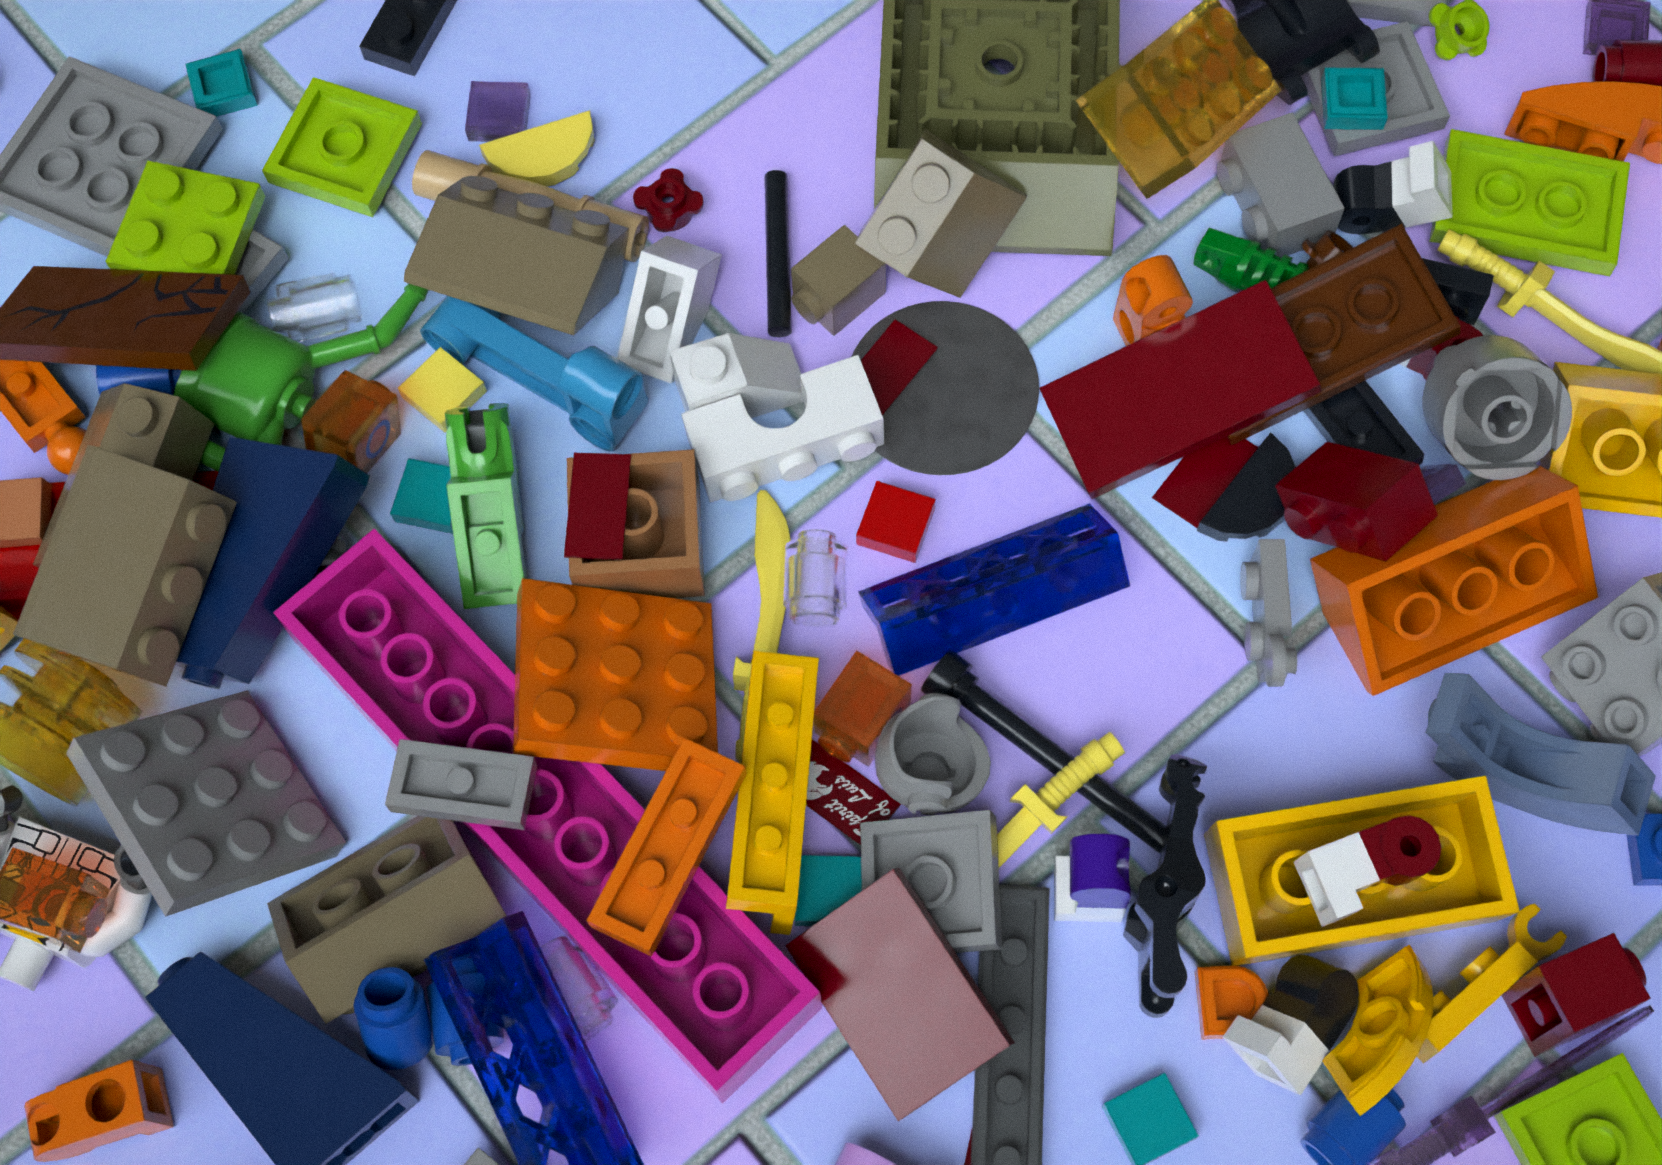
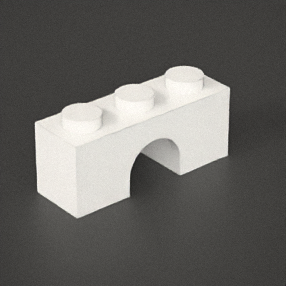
M859 355L799 374L802 399L806 409L796 422L783 428H767L752 420L747 413L741 394L681 413L687 440L691 450L694 449L697 468L709 502L720 499L726 501L741 500L756 492L759 486L780 479L797 481L814 473L819 466L840 459L846 462L857 461L873 453L876 447L884 445L883 416Z

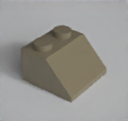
M925 129L860 230L855 244L905 277L961 298L1026 200L1027 195Z

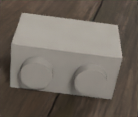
M1293 112L1227 135L1221 160L1217 163V176L1225 194L1228 196L1233 195L1242 211L1243 228L1249 240L1260 242L1262 244L1261 249L1267 250L1268 247L1277 250V256L1282 258L1284 254L1291 255L1304 250L1301 244L1306 239L1316 243L1327 230L1336 233L1345 208Z

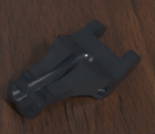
M1225 0L1236 19L1242 71L1252 83L1260 82L1288 105H1292L1308 95L1307 87L1301 75L1346 49L1360 63H1364L1380 53L1379 44L1374 32L1357 17L1347 0Z
M1179 754L1171 755L1159 785L1161 796L1171 806L1158 867L1155 872L1142 879L1136 902L1131 905L1127 913L1123 937L1138 952L1139 1007L1144 1014L1152 1018L1165 1016L1173 1006L1174 997L1186 985L1188 978L1187 970L1180 957L1176 931L1182 927L1206 882L1204 870L1194 847L1193 830L1198 817V807L1205 798L1204 793L1195 789L1199 787L1201 782L1198 774H1205L1207 765Z

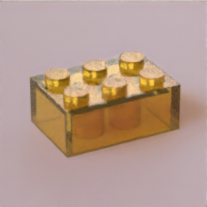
M1202 0L1166 26L1075 101L1139 190L1148 199L1197 168L1282 90L1273 79L1268 65L1256 55L1238 29L1232 14L1224 9L1218 0Z

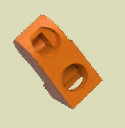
M1159 255L1148 258L1133 266L1125 273L1122 279L1113 321L1126 346L1184 319V314L1193 304L1192 297L1170 256Z
M133 1059L56 1086L55 1090L36 1096L25 1102L24 1105L33 1158L37 1162L68 1159L138 1134L149 1136L174 1128L162 1068Z

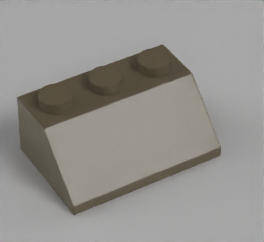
M467 176L438 194L405 269L404 282L574 336L619 294L629 228L611 223L608 216L597 211L580 210L575 212L554 205L553 200L547 196L536 193L517 194L498 188V184L489 178Z
M126 383L102 391L33 565L38 568L40 567L87 445L105 449L192 481L214 423L178 396Z
M87 445L13 635L167 687L237 502L189 479L105 449Z
M416 816L267 903L284 961L325 1024L342 1014L355 1013L354 999L358 992V987L362 980L370 973L381 968L395 967L405 970L411 977L418 976L426 971L436 958L461 943H471L482 938L492 929L495 923L507 917L493 888L453 820Z

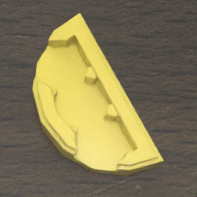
M590 110L480 144L482 156L486 163L491 166L494 173L539 183L544 186L556 185L577 173L579 170L578 164L587 156L589 148L594 145L595 138Z

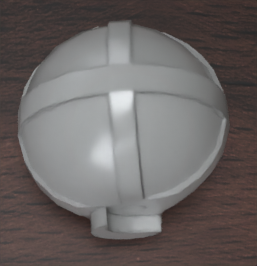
M931 693L921 696L919 701L913 703L904 711L899 712L888 721L882 729L876 744L874 762L876 775L881 786L891 798L908 808L913 814H916V811H920L921 814L934 815V813L954 812L961 809L981 793L990 776L991 761L984 741L959 716L960 700L949 695Z

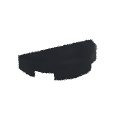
M1271 432L1200 521L1197 532L1225 542L1229 538L1247 539L1256 535L1260 538L1267 536L1285 520V508L1275 485L1295 469L1296 466L1288 448Z

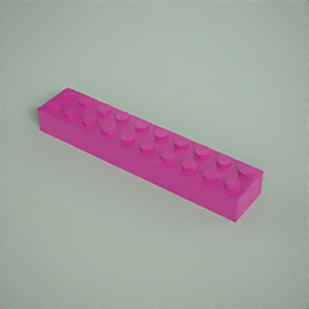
M375 528L273 612L293 641L396 752L399 739L513 754L515 674ZM534 757L537 763V770L525 830L468 822L462 823L723 1104L822 1009L820 991L743 911L726 909L727 895L700 867H698L652 957L591 928L586 920L645 809L601 764Z

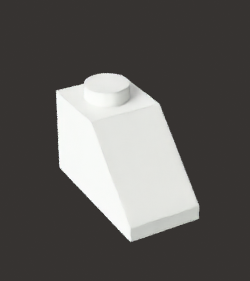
M665 236L643 249L639 258L617 358L645 375L668 383L674 382L675 378L669 351L693 344L709 310L722 254L670 236Z
M726 333L669 351L676 387L685 412L741 394L747 413L751 418L803 402L799 375L801 372L790 343Z

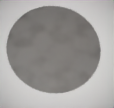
M931 301L918 303L886 316L876 323L859 341L851 357L859 355L861 360L896 319L938 347L882 415L885 444L876 447L875 451L893 464L913 472L939 476L975 471L992 464L1011 451L1019 443L1032 423L1039 398V378L1035 362L1021 337L1008 324L992 313L959 302Z

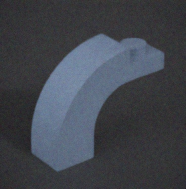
M1444 673L1437 698L1433 700L1428 711V725L1425 731L1438 745L1433 762L1456 780L1486 776L1492 800L1537 817L1583 829L1639 836L1656 775L1628 744L1580 741L1538 730L1505 712L1470 674Z

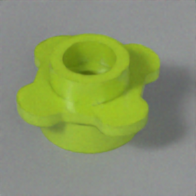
M1465 0L1452 7L1447 6L1445 3H1439L1431 8L1429 21L1435 26V37L1437 40L1435 52L1441 59L1449 61L1455 58L1457 54L1468 53L1472 57H1477L1484 53L1487 47L1486 38L1489 34L1490 24L1488 16L1481 6L1473 0ZM1455 25L1458 27L1460 35L1457 34Z

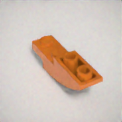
M1578 82L1525 91L1521 94L1504 135L1529 144L1624 161L1627 154L1632 153L1644 157L1650 162L1662 164V86L1627 82Z

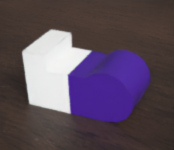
M1086 834L1073 837L1070 840V856H1056L1054 860V921L1122 922L1131 899L1129 881L1130 841L1128 838L1114 834Z

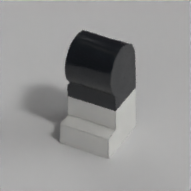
M1434 141L1410 146L1409 157L1375 166H1351L1342 170L1335 177L1334 190L1345 208L1338 225V229L1343 232L1358 235L1379 231L1384 233L1400 224L1407 228L1453 218L1451 170Z
M1298 954L1290 958L1282 966L1277 976L1275 991L1269 994L1253 1019L1249 1020L1238 1015L1223 1038L1256 1076L1301 1096L1322 1064V1060L1329 1053L1351 1019L1358 1003V983L1354 975L1346 969L1309 955Z

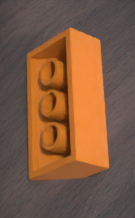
M1539 466L1527 475L1507 480H1493L1435 505L1438 516L1386 562L1358 553H1350L1338 547L1311 558L1310 562L1323 615L1366 691L1375 696L1598 598L1578 485Z

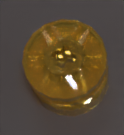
M23 638L14 653L36 674L34 677H31L7 665H4L0 670L2 681L19 696L13 706L0 701V765L48 794L77 808L89 790L66 754L73 738L111 728L101 721L104 716L120 724H125L138 720L143 711L122 693L111 678L79 657Z

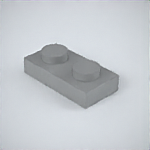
M399 739L385 806L393 813L525 830L537 763L532 756Z

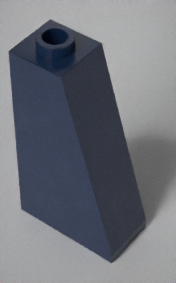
M229 437L213 491L237 503L175 665L184 668L181 679L213 689H220L223 679L250 684L283 629L282 624L273 612L312 580L367 488L370 478L369 474L337 454Z
M201 951L193 958L185 957L169 966L160 975L157 981L159 986L145 997L275 1165H347L419 1102L414 1093L397 1079Z

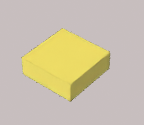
M441 347L398 387L401 397L444 433L447 431L445 412L447 410L470 406L471 408L487 392L485 384L480 378Z

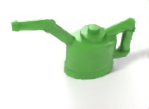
M408 284L404 287L403 294L374 327L370 324L364 330L308 346L263 326L250 316L237 311L197 371H181L176 383L174 396L182 398L214 423L213 427L236 438L282 445L284 430L293 429L302 420H308L315 410L316 399L313 398V380L316 369L372 352L375 355L380 354L382 349L390 346L397 339L420 301H425L429 290ZM208 440L199 463L218 472L226 448Z

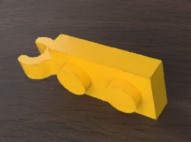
M1535 903L1521 909L1510 920L1507 928L1508 948L1500 956L1489 946L1459 973L1469 984L1457 995L1450 999L1440 990L1433 996V1013L1430 1027L1421 1050L1417 1055L1423 1064L1448 1045L1539 960L1550 957L1563 946L1567 936L1561 930L1546 942L1536 941L1530 936L1527 929L1528 922L1541 910Z

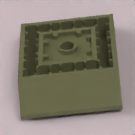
M884 0L875 153L874 209L924 130L927 129L1027 195L1026 200L991 252L1112 256L1119 169L1120 0ZM993 59H1004L1009 61L1015 68L1007 74L997 75L986 70L984 64Z

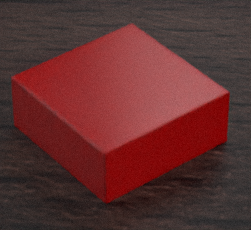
M876 481L856 534V545L916 563L935 511L936 499Z

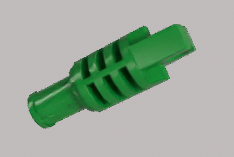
M1208 228L1201 239L1193 262L1195 266L1214 276L1219 282L1237 293L1240 289L1245 290L1264 280L1267 281L1270 288H1273L1309 270L1308 264L1300 261L1296 265L1292 263L1293 257L1284 254L1281 258L1277 256V250L1268 247L1267 250L1261 249L1262 244L1258 241L1239 238L1213 228Z

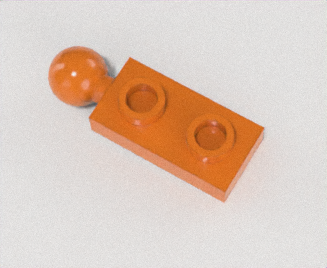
M0 360V411L34 453L47 445V457L51 465L57 471L69 475L86 432L85 429L75 427L74 425L85 418L84 414L42 362Z

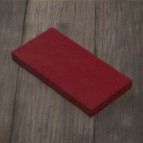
M1264 280L1056 379L1039 389L1092 500L1320 393L1321 385L1270 286Z

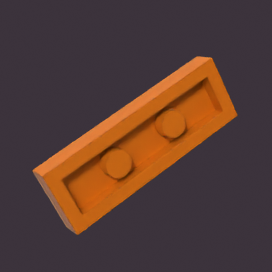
M683 738L586 920L591 928L652 957L747 774L744 765Z

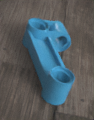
M446 296L420 329L423 339L435 351L441 347L461 364H464L471 356L570 414L569 421L575 430L586 440L604 450H615L649 403V398L644 388V374L638 369L596 345H590L584 350L573 353L568 359L500 320L499 312Z

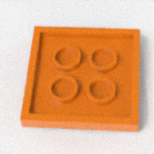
M522 578L517 593L513 754L666 771L683 738L718 753L711 603Z

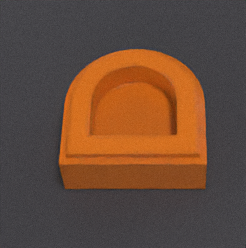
M1241 966L1197 967L1194 973L1201 1040L1224 1039V1034L1238 1015L1249 1020L1253 1019L1269 996L1264 982L1257 974Z

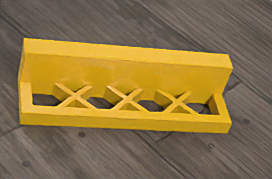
M753 651L741 764L746 767L747 774L738 790L726 909L772 914L770 933L790 935L798 900L819 658Z

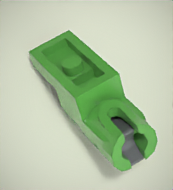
M491 403L489 404V409L470 411V406L447 410L445 412L447 427L446 444L451 478L446 487L463 608L470 609L517 604V593L522 578L527 579L521 537L524 531L509 404Z

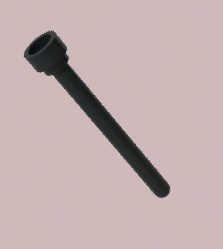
M949 650L940 659L921 687V691L924 694L941 693L959 699L964 708L1055 776L1057 772L1062 771L1065 765L1074 760V756L978 686L979 678L970 672L973 665L953 650ZM1095 774L1092 779H1089L1086 784H1083L1076 791L1159 854L1161 853L1166 825L1098 774Z

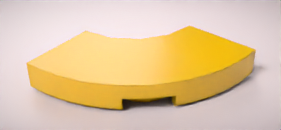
M1410 945L1405 946L1357 980L1359 1001L1352 1027L1345 1038L1322 1060L1359 1116L1376 1105L1401 1080L1421 1050L1430 1027L1433 1013L1432 983L1425 966Z

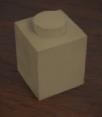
M845 224L791 268L793 290L791 300L794 307L807 322L813 325L819 322L833 336L886 293V264L857 246L855 242L858 236Z

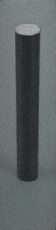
M771 170L764 175L767 326L770 336L780 338L789 336L792 333L788 175L781 170Z

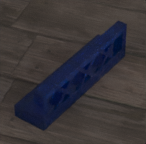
M1089 503L860 590L858 594L863 609L877 628L887 664L894 676L897 677L939 661L949 650H953L956 653L965 651L1130 587V582L1118 532ZM1087 528V531L1081 532L1073 536H1068ZM1018 554H1024V555H1021V556L1016 557V558H1013V559L1010 558V557L1016 556V555H1018ZM964 576V578L958 579V580H956V581H950V580H953V579H955V578ZM900 599H906V600H903V601L898 602V603H896V604L890 605V606H888V607H885V608L883 607V606H885V605H887V604L893 603V602L898 601V600H900Z
M523 911L503 917L478 936L435 951L424 959L519 1165H546L550 1149L565 1156L569 1165H644ZM472 957L478 972L483 974L486 981L482 996L463 987L453 963ZM489 1021L506 1030L513 1044L509 1059L493 1051L486 1037ZM519 1085L536 1093L543 1108L539 1123L523 1115L516 1101Z

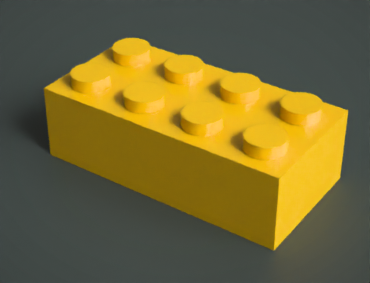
M1486 776L1218 820L1204 833L1232 966L1497 922L1520 912ZM1415 816L1422 818L1432 825L1439 835L1441 843L1440 859L1434 869L1408 884L1394 886L1382 882L1357 892L1363 909L1349 917L1323 927L1321 926L1294 865L1295 860L1310 850L1396 817Z

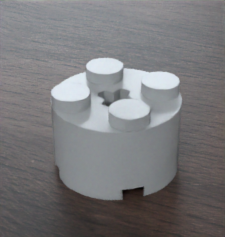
M1480 336L1466 340L1458 345L1444 348L1436 356L1434 367L1428 375L1423 390V414L1432 434L1455 461L1468 471L1485 479H1513L1527 475L1539 467L1536 463L1551 449L1555 452L1564 442L1571 424L1572 405L1570 395L1557 374L1527 346L1517 340L1504 336Z

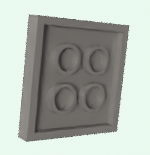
M69 56L0 154V211L104 256H108L147 161L196 170L223 129L217 117Z
M248 690L74 737L66 753L165 917L335 858L346 843Z

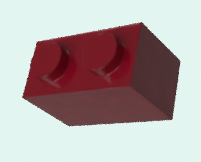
M1325 442L1275 485L1285 508V521L1297 536L1385 562L1438 516L1418 463L1331 442Z
M1615 933L1537 966L1501 995L1534 1057L1604 1027L1651 999L1645 989L1647 979L1639 959L1630 949L1622 948Z

